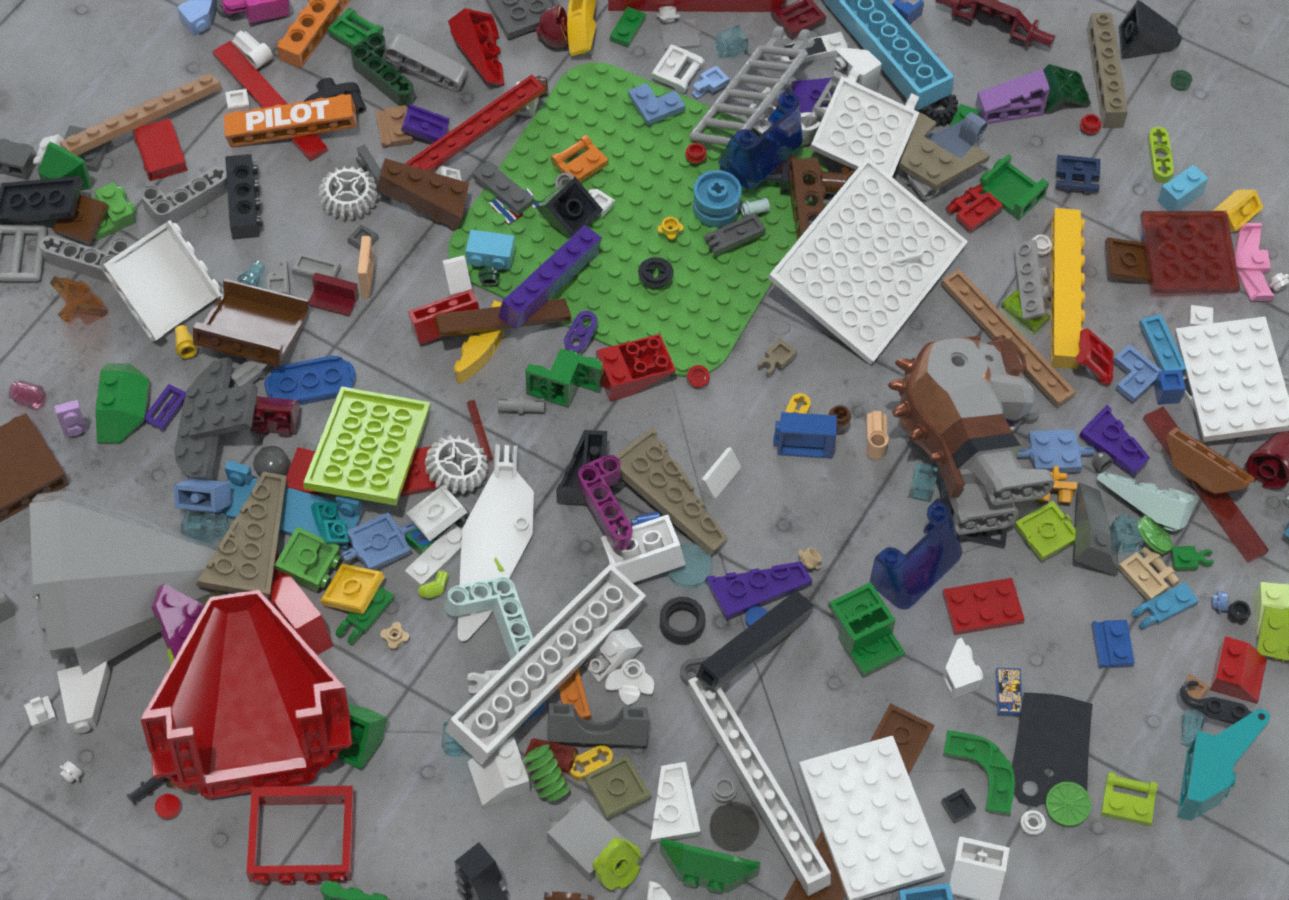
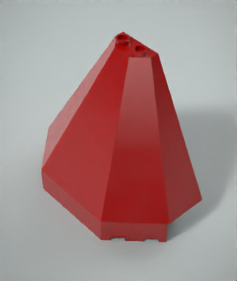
M259 590L214 596L208 599L140 719L148 750L151 753L152 776L158 779L160 777L170 779L171 784L188 791L191 788L200 791L201 796L208 799L251 793L252 787L294 786L310 783L316 778V772L321 768L326 769L338 758V752L352 745L349 723L351 718L344 685Z

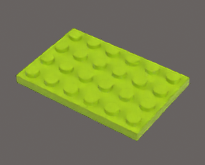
M341 387L305 477L304 489L396 506L430 411V402Z

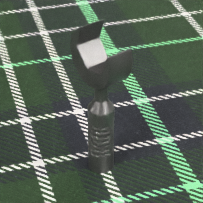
M1038 409L1036 414L1027 413L1018 421L1012 422L1009 425L1012 433L1014 434L1019 429L1022 422L1026 424L1035 423L1039 418L1040 409Z

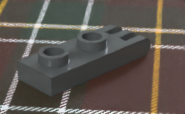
M364 144L357 147L358 157H356L359 168L369 172L368 177H373L377 185L380 167ZM380 193V195L385 201L391 199L390 197Z
M753 213L706 234L703 239L708 243V247L712 249L713 254L716 256L764 235L766 228L757 215Z

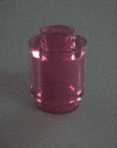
M14 381L9 390V398L13 399L15 403L37 408L44 403L46 392H44L43 387L25 381Z

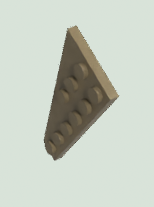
M652 427L615 455L621 463L620 477L664 516L668 515L672 523L711 556L726 543L728 538L714 517L709 516L704 508V502L701 498H697L693 492L694 487L678 463L671 459L667 453L668 448L664 442L661 443L656 436L657 432Z
M269 472L262 473L247 501L240 509L238 516L234 519L220 542L215 554L208 562L203 574L197 580L196 586L231 593L259 590L267 599L269 598L287 476Z

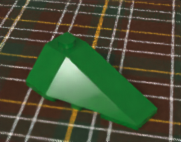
M348 703L351 718L349 723L352 745L349 748H343L337 754L340 760L362 769L383 739L387 717L368 708Z

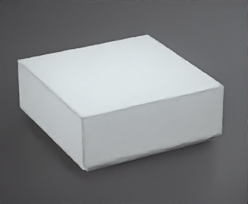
M246 89L225 92L229 113L250 110Z

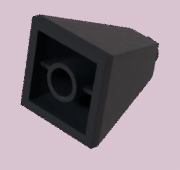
M1139 0L1136 1L1119 25L1122 59L1170 52L1181 43V35L1178 34V28Z

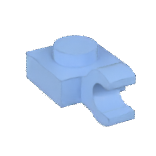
M714 66L702 73L699 81L693 84L695 91L692 92V95L699 99L707 90L714 93L728 85L730 78L717 66Z

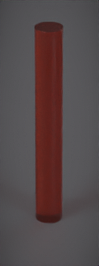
M470 400L467 402V407L480 448H483V455H486L487 462L493 460V456L475 400Z

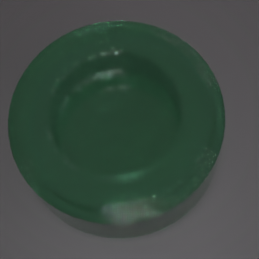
M1178 70L1172 74L1170 84L1177 91H1186L1190 88L1193 79L1187 71Z

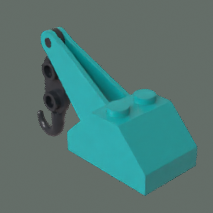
M1188 681L1182 685L1180 689L1182 701L1187 706L1202 712L1210 719L1233 725L1216 736L1197 731L1187 749L1177 818L1190 821L1219 805L1224 796L1228 797L1230 787H1234L1237 773L1233 772V767L1270 721V714L1264 709H1257L1251 712L1244 704L1217 697L1191 698L1187 692L1188 688L1198 686L1199 683L1197 681Z

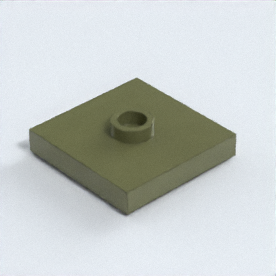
M628 755L583 776V780L607 821L651 799V794Z

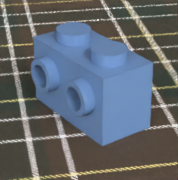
M189 478L174 485L175 508L187 509L188 511L201 510L208 513H220L223 508L231 505L230 482Z

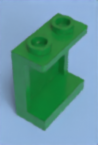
M1008 154L1005 158H1000L994 164L993 169L989 172H984L980 177V186L983 189L981 194L984 195L989 191L1003 204L1002 209L1019 221L1046 196L1049 182L1043 178L1038 183L1033 181L1011 165L1012 156Z

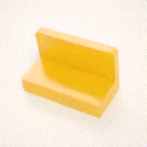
M1236 190L1210 213L1212 217H1223L1229 231L1236 232L1264 207L1256 190Z

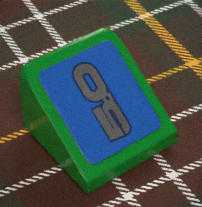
M419 529L405 536L407 544L419 555L423 554L437 540L435 537L429 541Z

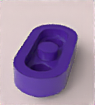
M585 310L576 316L564 337V345L567 350H572L579 354L586 349L599 324L593 312ZM585 321H591L590 326H584ZM575 340H580L578 346H573Z

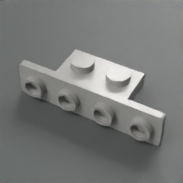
M1033 239L1014 246L1022 317L1024 320L1044 316L1045 308L1050 307V298H1052V291L1047 282L1050 279L1049 270L1040 262L1037 242Z

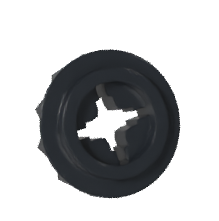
M651 257L640 264L638 269L639 280H642L644 286L649 285L653 289L655 287L663 288L664 285L670 284L674 270L666 259ZM658 268L659 274L654 278L653 273Z

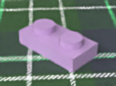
M78 400L54 406L65 437L77 436L82 432L88 431Z

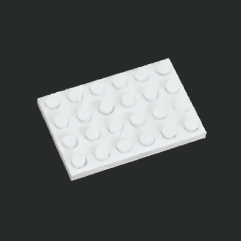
M1266 317L1176 328L1175 335L1181 357L1186 366V377L1203 442L1289 431V396Z
M893 736L799 762L800 772L847 900H861L945 874L946 871Z

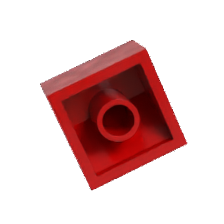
M1225 636L1218 649L1210 691L1258 704L1267 659L1250 643Z

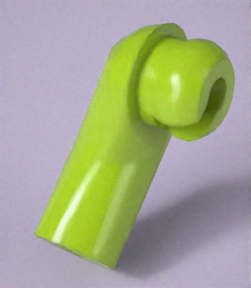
M438 571L435 581L421 585L418 588L419 596L430 599L442 595L449 574L445 571Z

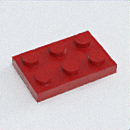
M1013 578L943 589L942 595L954 635L1019 625L1025 621Z

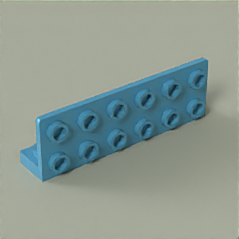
M228 460L225 471L228 479L227 482H230L231 505L223 508L222 512L216 514L236 519L240 509L247 501L259 479L253 478L250 466ZM285 487L279 531L292 535L298 526L321 537L311 510V505L314 502H335L339 520H345L346 529L350 530L358 525L363 513L362 500L337 495L336 501ZM350 541L347 544L336 545L340 546V549L347 550Z

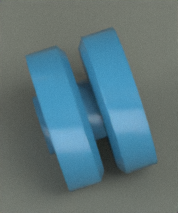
M712 170L705 172L696 180L694 184L693 212L696 218L703 224L712 227H722L736 220L740 213L742 187L739 180L733 174L723 170Z

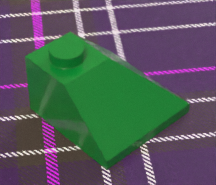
M50 141L47 144L38 170L40 180L79 176L83 180L81 191L90 190L93 185L85 160Z

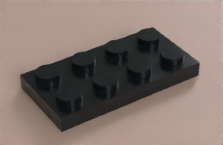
M79 176L1 183L0 224L74 217L83 180Z

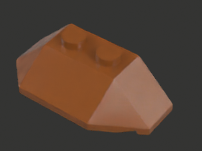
M1177 427L1166 436L1174 467L1185 478L1199 483L1200 487L1205 491L1216 494L1245 489L1255 479L1239 466L1192 436L1182 432Z

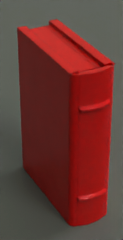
M170 118L140 126L132 131L135 145L138 148L144 165V171L150 181L188 171Z

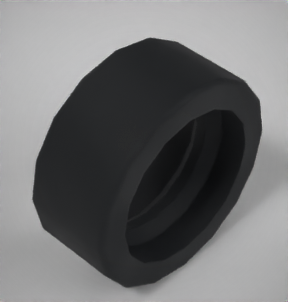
M679 596L670 599L663 605L660 611V630L668 641L678 645H687L701 637L705 626V612L696 600ZM677 610H687L695 615L696 625L688 631H677L669 625V615Z

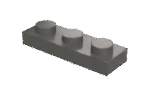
M487 161L473 172V179L518 216L534 204V198L491 162Z

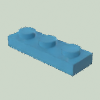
M1162 314L1140 319L1139 325L1159 368L1163 371L1181 370L1182 374H1185V363Z

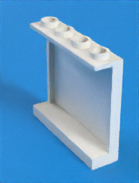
M171 220L100 266L151 342L158 340L163 334L216 298L222 296L220 293L221 288L217 281L211 280L207 274L208 269L201 260L198 261L194 255L195 250L188 241L185 242L181 236L182 231L176 223H172Z

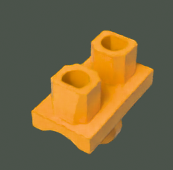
M1053 466L1050 473L1055 483L1051 491L1058 492L1057 503L1070 504L1073 493L1077 490V482L1058 481V479L1067 480V473H1059V467ZM1050 492L1043 498L1036 499V502H1049Z

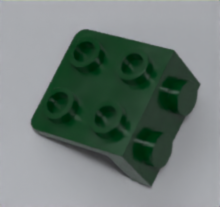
M1048 64L1043 69L1050 88L1044 110L1046 113L1052 114L1064 101L1085 107L1091 104L1089 93L1084 86L1083 78L1079 72Z

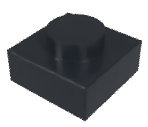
M964 788L943 798L941 804L954 823L975 813L977 809Z

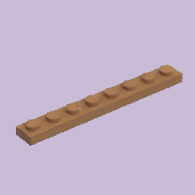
M211 73L202 75L194 81L184 83L180 87L165 92L159 97L147 100L135 108L127 109L124 113L110 117L95 126H90L76 135H71L67 139L60 141V146L78 156L222 89L221 82Z
M960 269L942 279L941 285L993 340L997 336L1005 335L1008 340L1013 341L1020 348L1027 364V368L1023 372L1056 407H1059L1075 396L1076 391Z

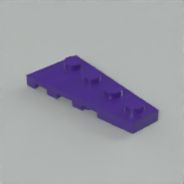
M802 561L775 565L770 569L759 570V568L751 569L749 572L739 574L732 572L720 577H714V575L707 576L705 580L726 620L745 613L754 606H762L796 590L798 591L812 585V579Z

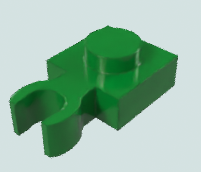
M1172 546L1170 550L1172 567L1175 572L1197 571L1198 565L1211 567L1214 563V560L1204 558V556H1211L1212 550L1210 549L1196 552L1195 546Z

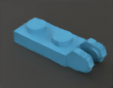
M1185 582L1136 607L1131 614L1134 618H1137L1149 612L1151 616L1139 624L1145 630L1196 606L1199 600Z

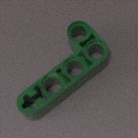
M371 33L351 49L353 69L398 106L406 105L407 108L409 104H413L415 101L413 84L382 59L386 51L385 37L381 33Z

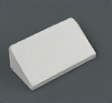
M727 448L702 478L701 491L714 499L718 497L741 469L740 462L732 448Z

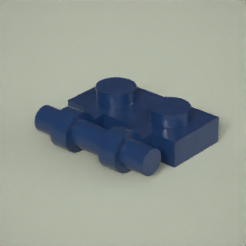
M1057 155L1056 177H1062L1064 181L1056 180L1055 189H1063V192H1070L1071 190L1083 191V194H1090V192L1099 193L1100 185L1091 184V181H1099L1101 159ZM1072 179H1081L1084 182H1072Z

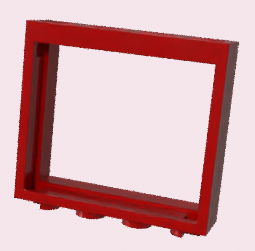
M353 785L252 787L246 868L249 882H260L261 885H265L268 882L290 885L296 881H304L306 884H318L319 881H351L355 806ZM344 804L342 865L256 866L261 805Z

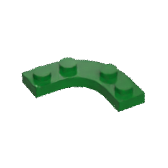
M947 730L943 756L968 760L978 764L985 771L989 780L985 812L1010 816L1015 787V777L1010 761L1007 760L996 744L984 737Z

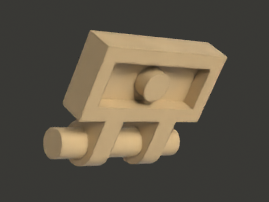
M1146 546L1141 551L1145 556L1144 559L1136 552L1120 563L1118 569L1147 601H1151L1168 590L1169 585L1165 581L1168 580L1172 586H1175L1180 579L1175 575L1174 569L1171 566L1167 567L1160 559L1161 556L1157 551L1153 552L1149 546ZM1151 565H1154V567H1155L1160 573L1157 574V572L1151 567Z

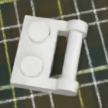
M671 44L653 70L652 79L671 86L677 92L683 94L688 89V83L696 71L704 65V59ZM686 62L691 63L682 79L676 78Z

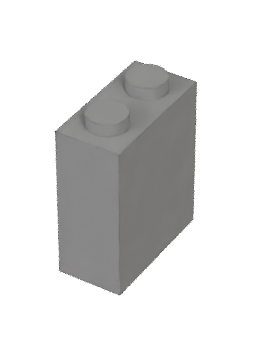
M583 799L579 804L574 803L566 811L567 815L560 821L557 819L549 826L547 839L585 879L591 882L596 877V871L592 868L594 859L599 857L601 851L613 838H625Z

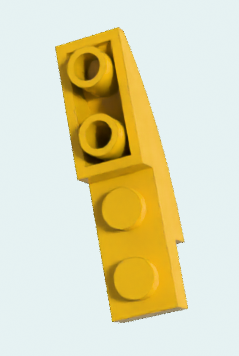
M597 0L569 1L567 32L571 56L585 54L591 50L596 29L593 14Z
M494 300L491 307H499L502 302ZM504 329L478 332L477 335L471 334L468 342L463 343L461 349L462 357L456 361L454 366L457 383L462 384L470 379L488 363L501 344L504 337Z

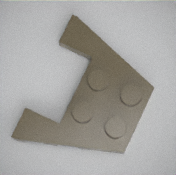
M920 113L901 160V170L933 190H937L957 179L958 175L970 172L976 165L984 164L989 160L990 155L975 145L960 159L927 139L926 137L936 128L937 122Z

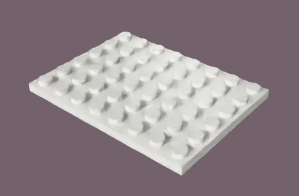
M867 157L767 278L867 363L872 364L968 241ZM920 252L924 253V256L901 263L894 262V259ZM889 260H892L894 263L893 265L883 264Z

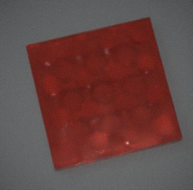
M1227 211L1141 212L1140 220L1152 293H1238L1241 288Z

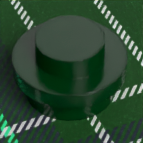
M485 267L482 271L478 272V278L485 285L497 284L500 272L494 267Z

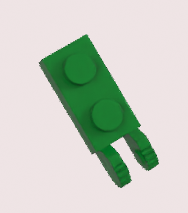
M379 586L364 614L350 612L337 628L336 635L343 637L353 626L355 629L350 634L347 642L350 645L357 643L362 635L370 630L395 599L394 595Z
M324 882L320 889L325 900H390L387 896L380 893L370 895L354 887H349L348 889L340 888L338 882Z

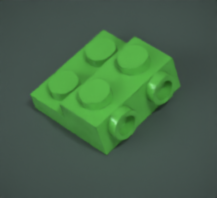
M112 182L94 191L95 197L93 199L106 202L109 205L94 236L96 241L136 223L134 214L137 213L131 201L126 202L125 198H127V195L122 186L117 187Z
M297 526L275 563V569L285 574L289 573L291 577L296 579V583L318 592L320 587L326 588L331 577L328 575L331 568L336 569L341 561V556L339 555L340 546L326 544L323 538Z

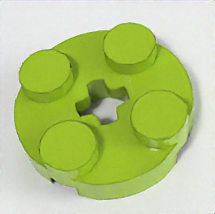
M619 837L613 838L601 851L599 857L593 861L592 868L596 871L597 880L610 890H615L614 888L617 887L621 889L627 887L639 873L640 866L638 861L639 858L642 859L640 849L629 840L620 839Z

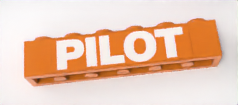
M341 94L336 97L318 98L305 102L298 101L292 104L275 105L267 108H254L249 111H235L230 114H224L225 137L230 147L357 128L355 104L351 94Z

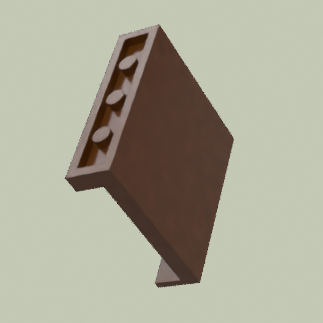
M224 278L222 296L219 297L204 322H196L193 326V345L280 367L309 317V300Z
M26 413L14 417L10 422L0 426V522L28 508L37 494L57 492L70 485L64 470Z

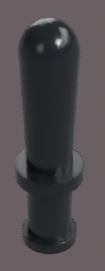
M152 777L147 782H141L139 788L130 794L128 793L126 796L134 805L136 801L146 794H152L151 791L168 779L165 777H160L159 779Z

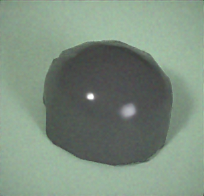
M277 446L261 448L253 460L254 470L259 477L263 472L286 476L291 465L285 451Z

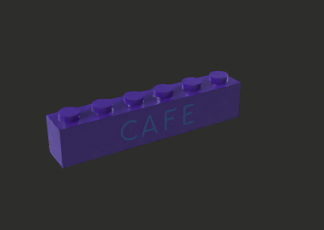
M584 225L502 301L499 318L517 330L598 254L602 237Z

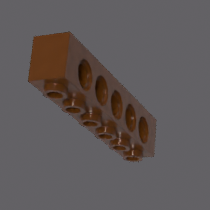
M818 158L792 159L788 166L797 241L810 226L808 221H814L826 207L823 199H825V187L821 186L820 180L823 176L822 166L818 165ZM803 180L810 181L812 185L808 186L804 184ZM806 201H812L815 206H809Z

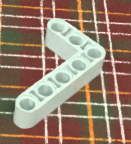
M497 577L452 587L448 591L444 602L446 613L451 616H460L493 609L510 660L533 639L514 583L509 578ZM498 590H502V591H504L506 594H502V593H500ZM475 595H481L483 598H478ZM452 599H456L460 601V603H456ZM505 611H510L513 615L507 614ZM512 632H517V633H519L521 636H517V635L513 634Z

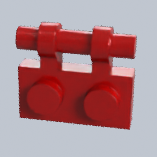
M980 185L965 190L964 195L955 197L946 206V211L949 214H952L954 211L958 212L956 219L970 232L999 213L1003 208V204L989 191L981 195L980 193L983 192V189Z

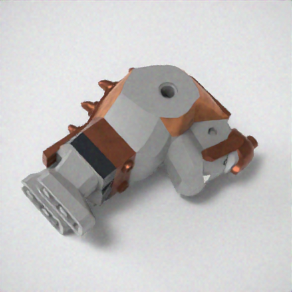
M1005 335L997 336L993 341L986 344L980 342L981 338L979 336L955 337L929 342L923 346L916 358H900L896 360V366L904 370V374L907 377L892 380L888 383V387L899 392V396H901L900 405L896 406L892 411L893 416L900 417L901 428L911 440L930 455L931 461L937 463L941 479L942 498L949 497L955 512L952 525L955 532L959 535L1007 528L1014 523L1019 514L1014 502L1043 498L1049 494L1055 483L1049 470L1021 469L1017 461L1021 445L1012 433L1006 419L1017 421L1026 415L1033 406L1034 391L1022 375L1023 370L1027 368L1024 354Z

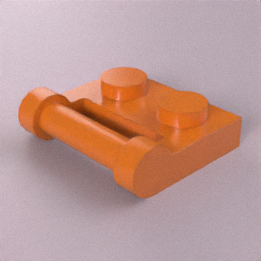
M587 135L579 138L577 143L560 154L556 153L550 157L553 165L561 173L572 174L580 183L608 165V158L591 142ZM583 148L586 150V152L569 163L565 164L563 162Z

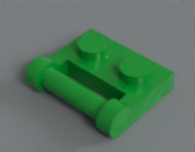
M348 8L327 28L330 36L350 48H353L371 33L383 34L384 31L382 26L374 25L356 14V11L352 8ZM351 21H353V22L357 23L358 25L362 26L363 28L367 29L369 32H367V31L363 30L362 28L358 27L357 25L353 24Z

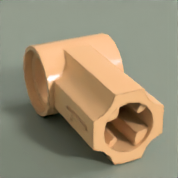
M873 411L866 415V454L871 459L880 460L886 455L889 440L887 435V415L883 414L882 411Z

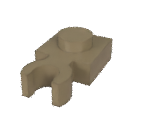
M780 338L765 352L766 358L758 362L757 369L761 370L762 367H769L766 376L770 377L774 374L776 366L782 370L797 356V351Z

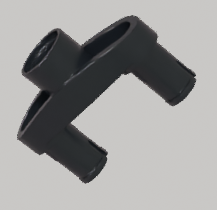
M330 77L320 80L316 84L318 91L304 100L305 102L318 98L351 94L356 114H362L366 111V106L360 95L361 91L357 83L335 84L333 78Z

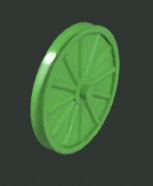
M1144 516L1138 521L1139 532L1152 549L1162 554L1172 549V540L1162 524L1155 522L1148 516Z
M1062 782L1055 785L1046 797L1045 804L1048 815L1061 826H1077L1087 819L1091 811L1089 794L1082 786L1073 782Z

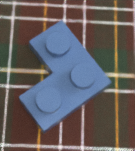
M647 83L628 90V97L647 126L685 111V104L676 90L656 98Z
M1130 344L1114 358V363L1128 374L1117 384L1116 390L1132 403L1155 383L1158 372L1163 371Z

